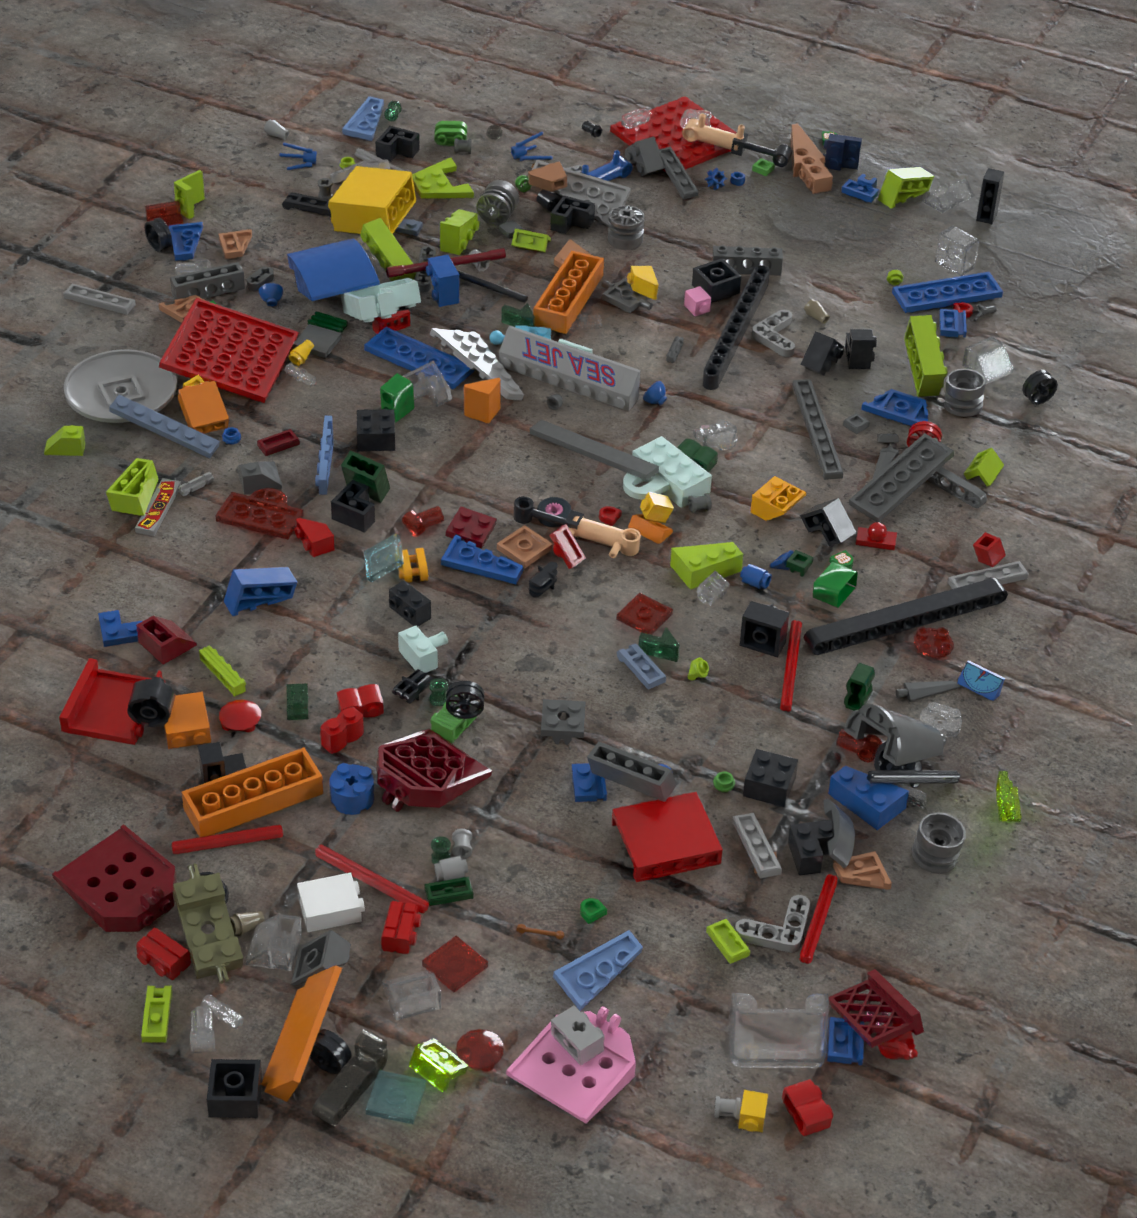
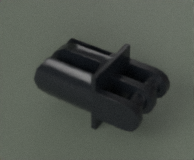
M549 562L543 568L538 566V572L529 579V594L532 597L541 596L549 588L554 590L558 572L556 570L558 568L556 562Z
M417 669L407 678L402 676V681L393 688L392 694H398L400 699H406V702L409 704L415 699L419 701V694L433 683V677Z

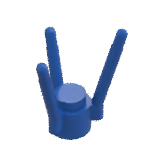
M543 132L516 143V146H512L511 154L513 159H519L520 161L553 159L552 156H525L527 155V150L537 146L526 147L524 144L543 135Z
M283 143L286 147L304 152L303 155L280 153V157L303 158V162H306L305 164L287 167V170L312 167V164H316V151Z

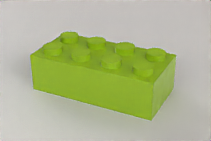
M932 315L910 316L904 336L918 397L939 396L941 388L944 387V378L947 377V367L943 364L944 354L939 348L940 338L936 336L937 327L936 323L933 322Z

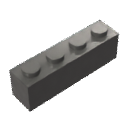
M598 741L587 756L593 774L665 802L676 787L671 769Z

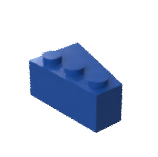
M288 567L233 569L224 603L232 617L238 615V612L242 610H255L258 605L278 603L293 598L297 580Z

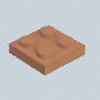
M524 525L498 542L497 550L522 565L523 568H526L553 550V544Z

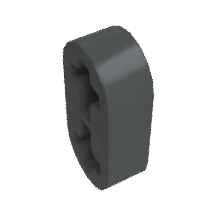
M271 267L259 268L247 278V288L250 291H259L262 285L271 283L274 280V270Z

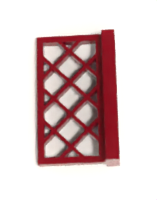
M876 969L867 972L868 980L827 998L828 1004L871 1048L909 1031L915 1036L924 1032L920 1012ZM867 989L869 990V993H868V994H861V993H860V992L865 991V990H867ZM842 1000H849L848 1003H838ZM855 1000L864 1001L863 1004H855L854 1002ZM871 1001H876V1002H880V1004H879V1005H875V1004H870V1002H871ZM850 1011H859L858 1014H849ZM866 1011L875 1012L874 1015H866L865 1013ZM882 1012H888V1013H891V1015H890V1016H885V1015H881V1013H882ZM861 1022H870L869 1025H860ZM877 1022L886 1023V1026H876ZM893 1023L903 1024L898 1027H892ZM872 1033H882L874 1038L871 1037Z

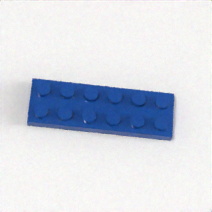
M990 272L892 288V294L905 313L952 306L954 303H970L1001 298L1003 295L1002 289Z
M385 327L364 345L365 351L452 390L474 372V370H471L458 358L388 327Z

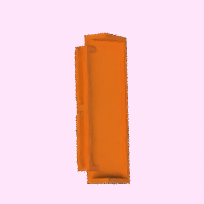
M335 965L308 977L305 986L297 990L261 1083L262 1086L266 1087L264 1092L287 1102L299 1085L341 973V967Z

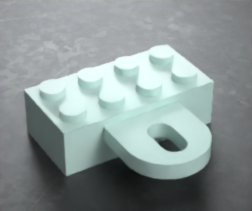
M661 436L633 450L632 453L635 457L658 465L659 472L647 481L629 473L623 479L625 493L633 498L643 500L648 492L663 493L679 507L683 508L688 505L689 496L698 497L704 496L705 493H710L712 475ZM641 482H649L642 487H635V485Z

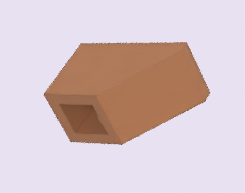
M560 161L528 172L529 184L551 192L567 187V175Z

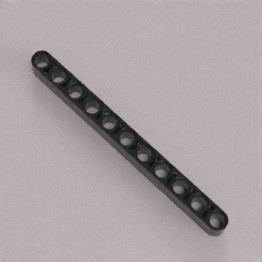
M760 265L754 268L704 368L702 385L705 389L715 390L719 387L768 287L770 273L768 267Z
M990 578L809 629L803 638L814 655H821L1004 602L1008 593L996 578Z

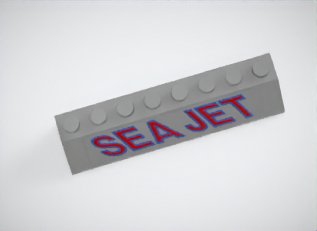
M513 326L508 327L499 351V362L503 365V368L626 411H630L639 400V369Z

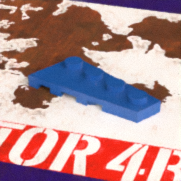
M458 535L454 536L441 559L442 566L512 584H517L523 573L522 565L503 556L496 557L488 549L481 550L471 541L466 543Z

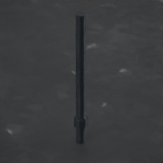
M457 270L460 279L524 303L528 300L526 295Z

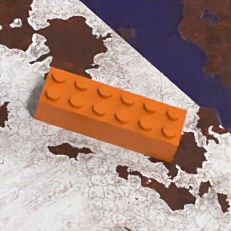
M571 250L534 306L533 326L551 328L553 331L567 334L603 277L604 258Z
M301 748L182 791L183 808L199 837L214 835L322 795L323 777L306 749Z

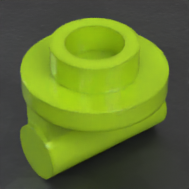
M700 657L691 661L688 679L693 681L697 677H707L709 671L708 663Z

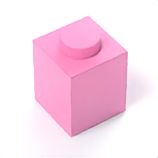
M699 286L685 291L684 306L694 316L710 312L711 297Z

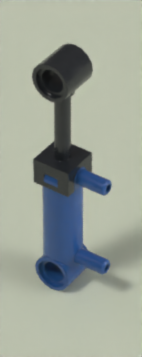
M616 150L610 163L588 172L589 166L583 165L582 172L580 173L611 181L619 176L622 178L627 177L631 173L633 165L620 156V151ZM543 189L538 193L536 201L547 211L552 212L562 196Z

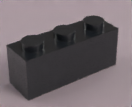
M987 169L983 177L976 221L993 224L998 213L1004 171Z

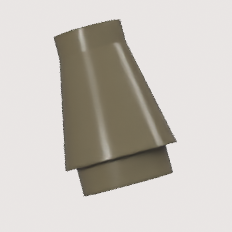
M811 299L806 303L804 310L807 315L820 321L822 324L829 320L830 316L818 300Z
M261 911L235 913L233 917H230L234 935L238 934L239 936L259 925H263L265 922Z

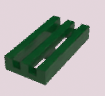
M318 311L315 312V315L311 316V319L307 320L308 325L311 324L340 333L348 326L347 320Z
M469 876L424 884L429 906L474 899Z

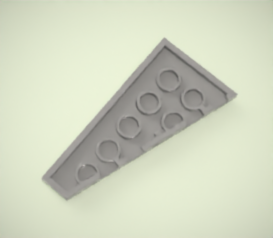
M536 160L532 170L547 166L550 163ZM563 168L567 175V187L554 192L562 197L564 195L595 203V219L609 228V212L615 207L625 205L631 193V188Z
M431 329L430 335L433 338H440L442 340L441 344L444 347L453 349V354L471 370H478L480 372L479 376L483 380L500 378V394L503 397L522 401L524 393L511 378V375L503 368V365L496 359L478 333L473 331L462 332L460 330Z

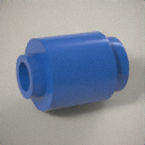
M749 564L747 567H743L740 577L743 583L758 589H766L770 584L772 575L765 569Z

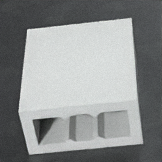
M351 873L297 883L298 900L307 933L362 922L361 912L365 911L363 898H358V894H360L358 881H353Z

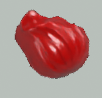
M893 1023L892 1027H898L903 1024ZM911 1031L878 1045L880 1053L888 1059L909 1060L918 1056Z

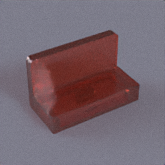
M179 200L145 206L147 222L161 218L167 226L184 224L181 217Z

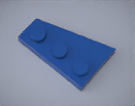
M203 222L169 225L175 261L193 259L203 230Z

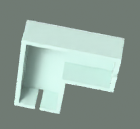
M409 278L385 282L380 285L341 294L344 313L364 322L374 321L376 317H381V319L392 317L391 314L397 313L396 310H399V307H415L416 303L421 302L418 282Z

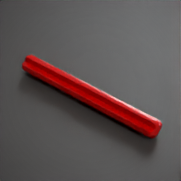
M279 824L173 841L171 844L172 852L176 855L283 837V829Z
M828 874L825 878L800 953L799 960L802 963L809 964L812 962L837 886L838 877L836 875Z

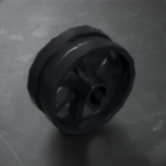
M156 218L145 223L146 238L155 251L159 252L172 245L171 232L164 220Z
M1039 370L1025 380L1022 391L1031 403L1039 405L1047 402L1054 396L1058 383L1048 371Z
M471 681L455 682L447 689L446 709L451 715L460 719L477 717L484 709L485 692L477 683Z
M321 1029L318 1032L309 1057L325 1072L339 1074L351 1060L352 1053L341 1037L330 1030Z

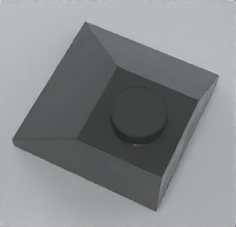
M275 461L241 464L237 467L244 495L282 488Z
M329 930L299 947L291 984L293 986L302 984L307 981L308 977L335 965L339 967L344 966L350 957L351 944L334 931Z

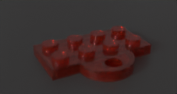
M264 488L253 492L250 496L231 492L215 515L216 522L289 540L294 532V528H296V519L303 518L304 510L288 506L287 497L282 491L274 488Z

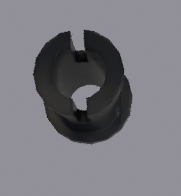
M585 121L582 124V130L590 133L591 136L599 137L602 134L600 125H594L589 121Z

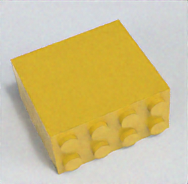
M356 166L328 202L334 231L361 234L363 224L381 218L393 234L416 202L412 172Z

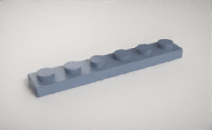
M118 395L109 406V412L208 458H211L219 447L220 441L122 395Z

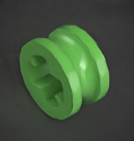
M526 175L519 176L515 181L516 187L521 192H527L532 187Z

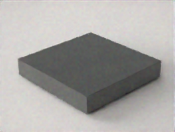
M309 324L294 342L293 349L305 340H310L314 344L310 354L326 358L341 340L342 333Z

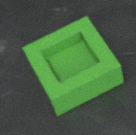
M762 158L752 166V171L767 176L775 169L774 163Z

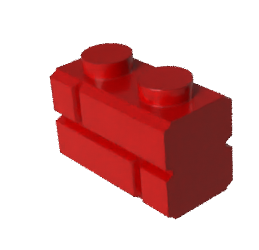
M398 901L390 903L381 936L383 951H396L397 953L408 954L411 945H416L417 932H415V928H420L422 914H418L417 904H403V902Z
M153 928L147 933V936L141 938L136 944L138 960L143 965L149 964L160 977L166 976L173 981L180 975L181 971L186 970L191 964L190 951L157 928Z

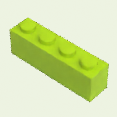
M381 218L363 224L360 234L363 242H366L370 252L375 255L380 266L385 271L386 267L413 264ZM416 273L391 277L389 279L391 281L405 278L414 280Z

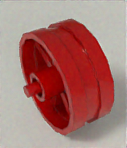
M920 421L913 424L908 433V447L924 433L932 438H937L941 443V429L936 424L928 421Z

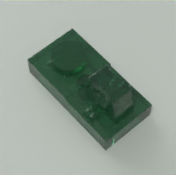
M308 683L286 684L287 720L309 719Z

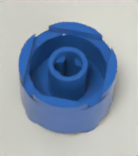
M346 763L338 765L329 781L331 803L336 807L337 811L347 815L360 814V811L365 808L368 810L374 803V778L371 769Z

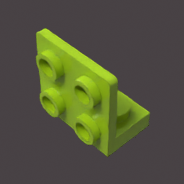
M201 170L174 182L176 211L188 219L194 217V204L205 199L203 172Z

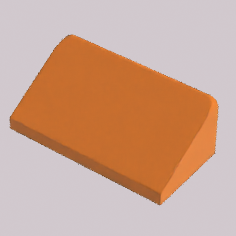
M643 514L632 515L628 528L638 530L642 536L657 544L662 543L673 533L671 528L657 521L645 519Z

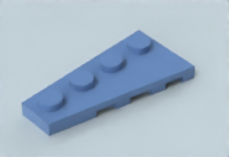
M369 96L342 128V134L373 141L384 106V100Z
M324 416L323 437L321 438V450H319V462L317 463V474L319 475H316L315 486L319 487V494L327 495L333 454L332 416Z
M628 930L554 971L553 977L579 1011H581L642 952L643 946Z

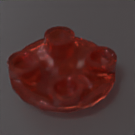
M919 627L914 636V645L921 654L931 658H943L951 654L954 649V642L949 636L948 629L944 627H939L938 629Z
M471 1030L462 1035L457 1042V1060L460 1064L471 1068L481 1069L486 1072L491 1071L503 1056V1042L497 1034L489 1030Z

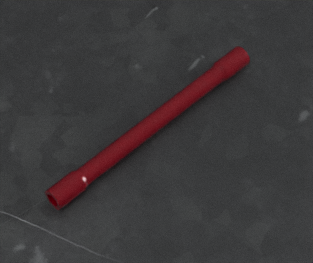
M504 248L489 250L488 252L452 257L450 259L454 266L488 260L505 259L506 252ZM428 262L386 267V274L388 278L426 271Z

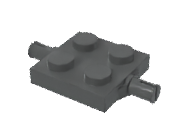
M625 278L617 283H610L606 280H603L601 283L602 287L608 289L602 294V300L628 313H631L640 306L648 310L653 307V303L647 301L650 298L633 291Z

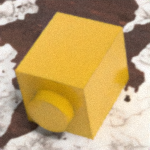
M651 492L647 493L640 505L645 519L666 523L674 509L668 496Z
M744 1090L738 1128L750 1132H763L768 1094Z

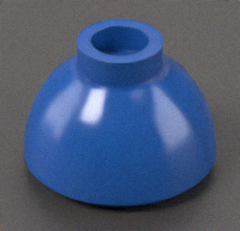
M267 283L259 288V295L268 306H276L283 296V287L276 283Z
M661 381L655 382L644 393L643 400L647 403L659 404L661 406L667 400L664 384Z

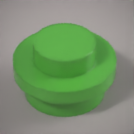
M720 772L714 778L713 785L721 792H728L735 787V779L729 772Z

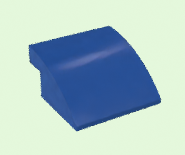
M354 238L287 254L289 267L295 273L298 291L311 301L380 285L368 255Z

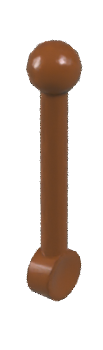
M518 924L516 929L518 933L530 932L555 936L557 939L564 938V932L561 930L553 932L528 928L524 924Z

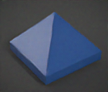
M793 550L780 555L770 564V568L789 570L790 568L786 567V562L794 553Z

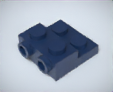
M830 133L828 140L825 139L823 149L827 150L826 154L823 153L825 167L841 171L842 167L858 170L862 138Z

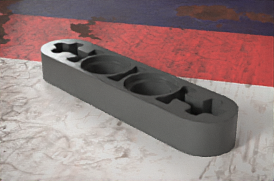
M433 246L422 247L418 263L428 262V258L436 257V249ZM426 271L417 272L415 280L418 282L419 292H428L432 285L431 277L427 276Z
M943 467L928 479L929 482L974 508H979L987 502V496L984 491ZM944 477L947 478V480L949 481V484L946 483V481L944 480ZM959 486L964 489L965 493L960 490Z

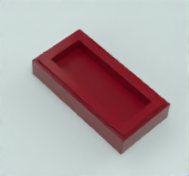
M291 429L257 441V446L265 456L300 445V439Z

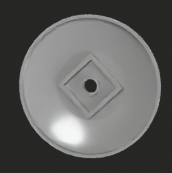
M112 350L93 355L78 363L65 379L64 394L69 406L86 418L108 423L131 422L109 412V406L118 395H122L159 412L173 399L177 390V377L175 373L159 368V363L162 359L159 356L139 350Z

